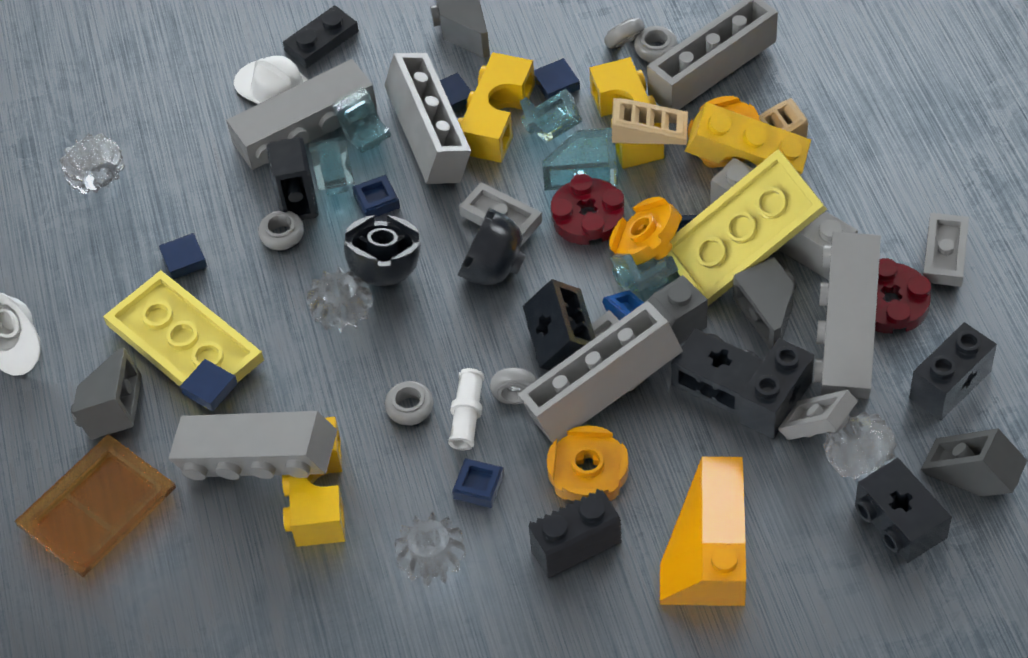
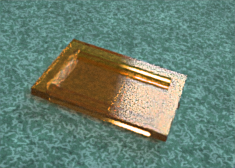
M108 434L15 520V523L45 547L48 552H51L81 577H84L176 488V485L156 468H153Z

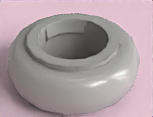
M630 18L621 22L608 31L604 38L605 45L610 49H618L624 46L625 43L635 40L636 36L644 30V22L640 18Z
M662 26L645 28L641 31V34L636 36L634 42L636 53L647 62L655 61L678 45L676 35L670 29ZM652 42L663 43V45L656 47L649 44Z
M280 210L271 212L261 220L258 227V235L262 243L268 248L278 251L294 247L304 234L302 220L292 211L286 213ZM285 226L290 228L281 234L273 233L279 227Z
M505 368L498 371L491 378L490 390L493 397L499 402L514 405L523 404L518 393L535 382L537 378L530 371L522 368Z
M405 381L398 383L390 389L386 395L384 405L387 415L394 422L400 425L411 426L419 424L432 412L434 401L432 393L425 385L416 381ZM407 398H415L420 401L412 408H402L399 406L400 402Z

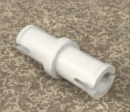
M466 368L459 372L456 399L452 401L450 408L453 421L448 444L458 450H470L474 447L477 419L481 417L483 409L482 404L479 402L484 374L477 369Z

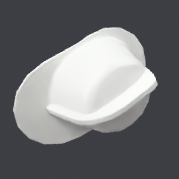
M271 56L265 59L260 58L241 68L235 76L234 87L236 92L242 97L260 104L308 79L299 72L297 65L290 59L283 56Z
M0 293V369L13 376L24 375L33 370L39 361L41 352L40 337L33 325L32 314L27 305L17 298Z

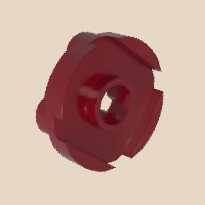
M578 174L572 177L571 182L559 188L551 200V219L554 222L556 232L563 239L574 244L590 245L589 240H597L599 238H602V242L610 239L611 233L622 217L625 219L624 194L622 191L607 181L591 178L587 174ZM591 207L596 212H588L583 215L581 214V209Z
M889 258L879 259L875 331L893 334V329L906 327L907 332L918 327L926 319L930 308L931 283L929 279L907 265L896 263ZM892 293L896 294L901 300L892 299L890 302H886L884 297L885 294Z

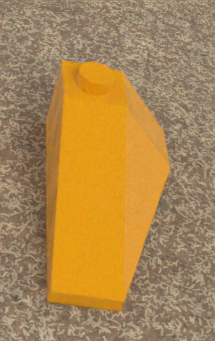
M702 456L660 562V605L745 606L746 538L743 457Z

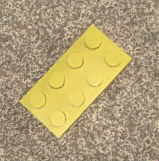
M777 149L680 229L670 241L672 249L666 257L679 275H683L708 299L709 306L733 287V276L765 261L824 213L827 208L783 153Z
M162 270L103 316L109 328L178 386L182 385L204 359L235 375L237 383L264 361L261 350Z

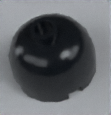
M489 207L457 275L476 284L495 285L502 282L509 272L517 274L526 253L520 251L523 238L515 222Z
M375 215L366 216L354 221L345 232L344 253L349 269L358 279L374 286L384 287L404 281L417 266L421 246L419 231L409 221L396 216L387 215V221H375Z

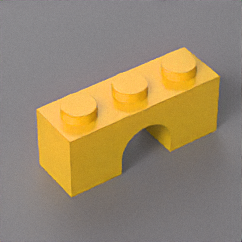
M492 52L487 65L481 67L478 75V86L475 91L469 93L467 99L466 113L463 118H458L460 127L470 146L471 157L502 163L513 138L511 112L501 111L500 109H525L535 86L533 60Z
M631 57L589 67L590 91L601 117L612 114L614 98L656 105L653 95L647 96L644 74L642 70L636 71ZM611 119V138H612V119ZM654 123V126L661 128V123ZM612 143L622 169L664 159V144Z
M705 102L693 121L685 152L718 164L726 157H739L758 166L779 149L801 175L811 139Z
M327 417L325 419L337 429L326 474L342 472L341 437L336 417ZM309 474L307 478L282 475L283 493L285 497L289 496L290 507H283L285 532L292 531L296 547L346 542L344 505L339 486L321 487L313 484L319 477L325 474Z

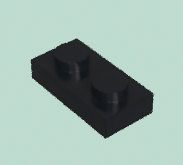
M334 5L284 40V51L307 69L358 33V23Z

